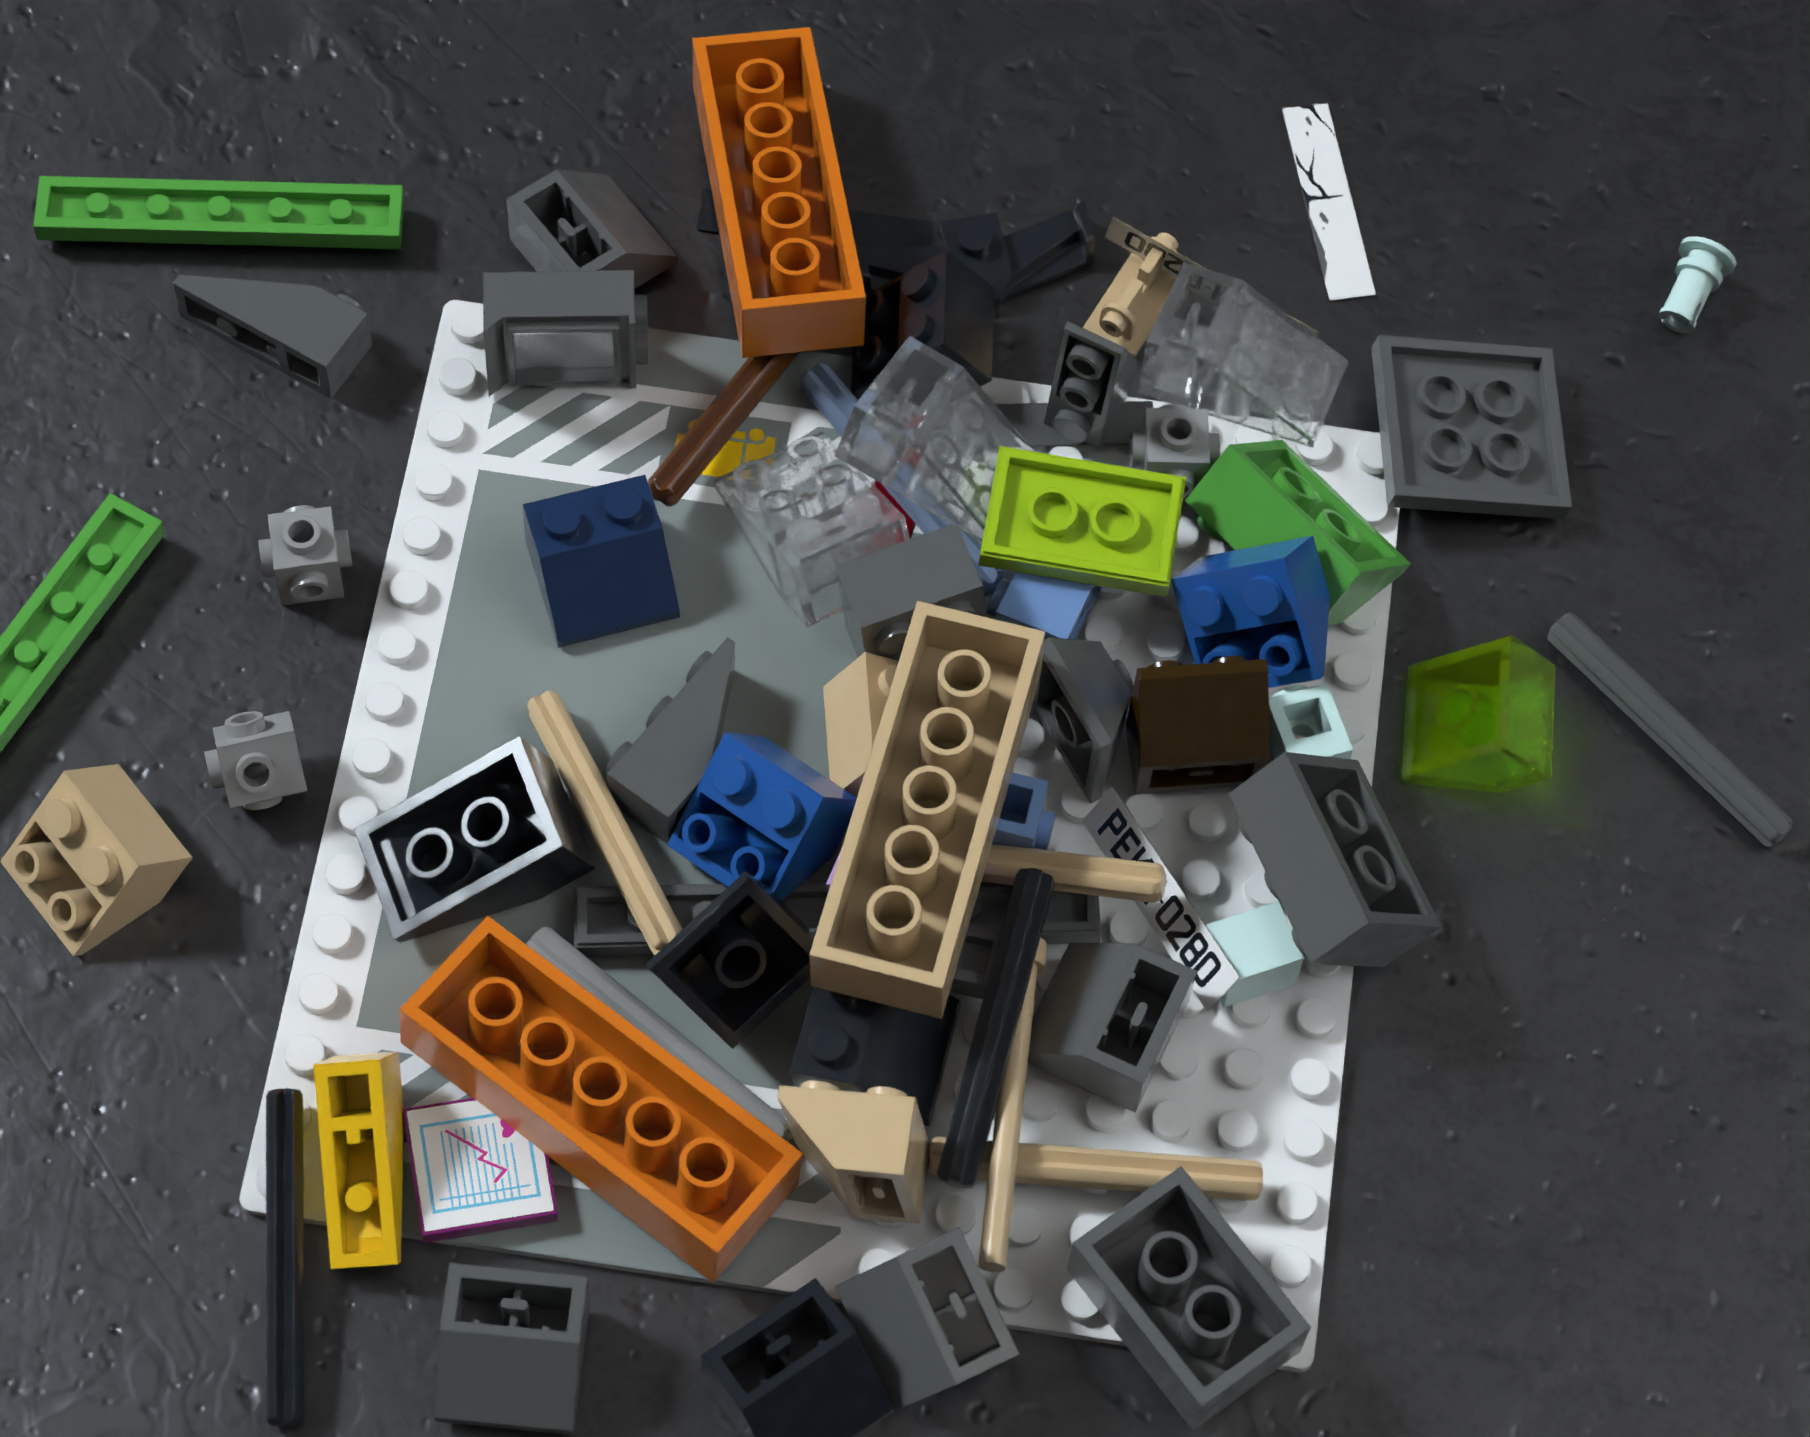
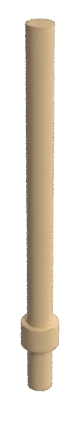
M1040 938L995 1110L978 1263L980 1269L988 1272H1002L1006 1269L1037 974L1044 971L1047 943L1042 938Z

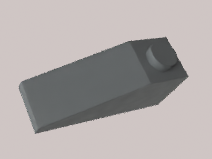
M179 274L172 283L181 317L331 399L373 346L368 313L365 312L364 308L347 295L338 294L335 296L317 285Z

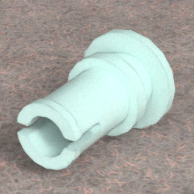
M1698 236L1687 237L1682 240L1678 249L1682 259L1679 260L1675 268V274L1678 278L1664 307L1661 308L1658 314V318L1662 319L1661 323L1664 326L1679 333H1691L1694 331L1697 324L1696 321L1710 292L1718 290L1723 280L1722 276L1733 273L1737 264L1735 256L1727 248L1713 240Z

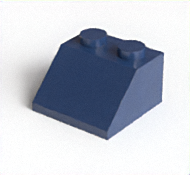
M646 475L523 504L525 542L558 648L680 617L664 532Z

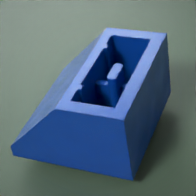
M1313 535L1199 557L1170 579L1195 664L1212 663L1214 660L1225 656H1241L1247 660L1266 659L1268 666V688L1319 680L1324 676L1330 593Z
M725 732L667 846L727 887L746 871L764 883L783 901L832 857L850 823L857 797L764 736Z

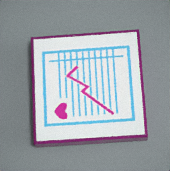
M468 1098L403 1109L423 1243L558 1221L548 1156L477 1100Z

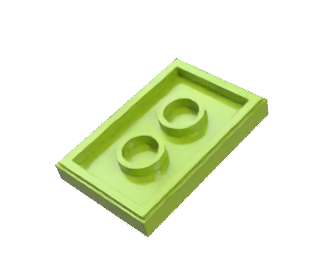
M999 446L978 566L1167 597L1186 477Z

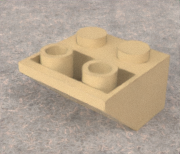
M864 652L823 686L829 777L831 781L855 797H858L899 662L868 652Z
M114 764L63 771L0 862L72 956H79L160 903L193 857L120 765Z
M805 1081L800 1084V1087L780 1085L778 1100L797 1148L854 1218L920 1224L928 1174L930 1142L915 1097H908L901 1090L882 1086L872 1087L867 1090V1093L841 1091L837 1086L823 1081Z

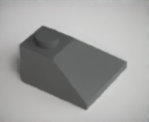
M1049 637L1044 642L1043 668L1032 707L1091 804L1102 798L1126 723L1134 685L1123 662L1119 659L1112 661L1101 641Z

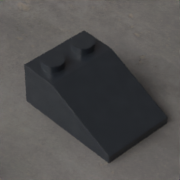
M520 736L354 829L393 937L400 943L542 899L596 869L553 760Z

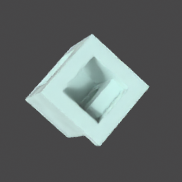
M1327 683L1309 688L1302 684L1291 685L1277 691L1269 698V745L1275 759L1284 752L1343 759L1351 758L1353 748ZM1301 735L1306 738L1296 740L1294 736Z

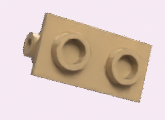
M1161 232L1157 237H1151L1177 252L1179 244L1172 235ZM1152 247L1145 260L1131 253L1083 328L1125 347L1135 358L1184 282L1161 269L1162 251Z

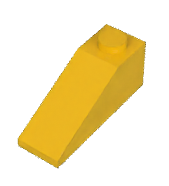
M399 1051L332 1056L313 1064L331 1269L396 1265L401 1263L404 1106Z

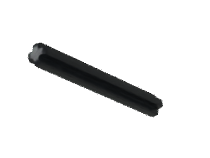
M1034 868L1020 869L1014 880L937 1170L938 1179L953 1187L972 1188L976 1184L1055 885L1053 876L1044 873L1042 870Z
M291 1088L270 1090L266 1095V1418L268 1424L275 1427H293L301 1425L304 1421L303 1094L300 1090Z

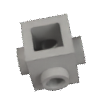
M1181 404L1146 408L1141 432L1131 431L1130 468L1186 477L1183 500L1187 499L1220 457L1219 433H1209L1208 409H1191Z
M308 505L291 507L282 513L267 514L270 539L258 540L263 577H276L281 606L343 598L341 568L352 566L348 530H335L331 506L315 508Z
M258 711L243 712L227 718L225 725L213 727L216 749L204 751L212 789L226 788L230 808L244 805V808L248 810L265 809L280 803L282 796L307 791L289 711L263 716V713Z

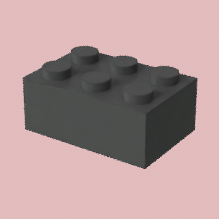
M1284 752L1228 794L1238 814V827L1243 836L1253 845L1265 869L1264 879L1270 892L1281 902L1293 927V941L1299 951L1308 958L1310 964L1385 967L1441 928L1358 760Z
M1182 1166L1072 1243L1066 1268L1192 1430H1195L1300 1353L1311 1329L1308 1322Z

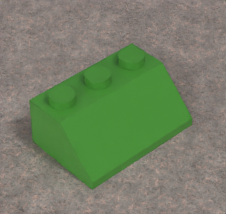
M1283 440L1229 444L1185 500L1200 515L1197 521L1202 529L1213 538L1227 542L1234 550L1313 535L1330 593L1328 626L1342 623L1402 575L1411 565L1399 551Z

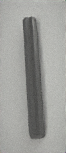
M1567 613L1553 624L1547 636L1549 642L1764 846L1771 848L1789 833L1793 825L1792 819L1579 617L1573 613Z

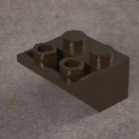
M1225 656L1214 660L1212 663L1183 665L1181 662L1174 660H1164L1153 663L1147 668H1137L1125 725L1135 795L1235 788L1268 764L1269 693L1266 659L1247 660L1241 656Z

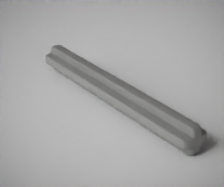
M542 927L530 938L526 945L783 1139H786L789 1133V1125L784 1117L552 928Z

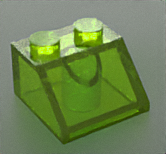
M1513 635L1409 665L1407 672L1402 779L1413 784L1501 793L1551 779L1556 666Z

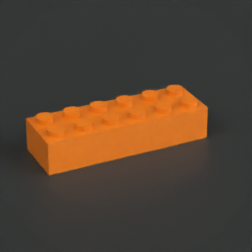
M811 28L692 38L693 90L742 358L863 346L866 295Z
M489 916L475 928L399 1009L401 1044L470 1097L481 1103L712 1283L718 1279L798 1186L803 1159L801 1151Z

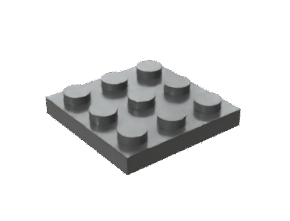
M1378 335L1371 350L1387 507L1564 519L1572 508L1552 348Z

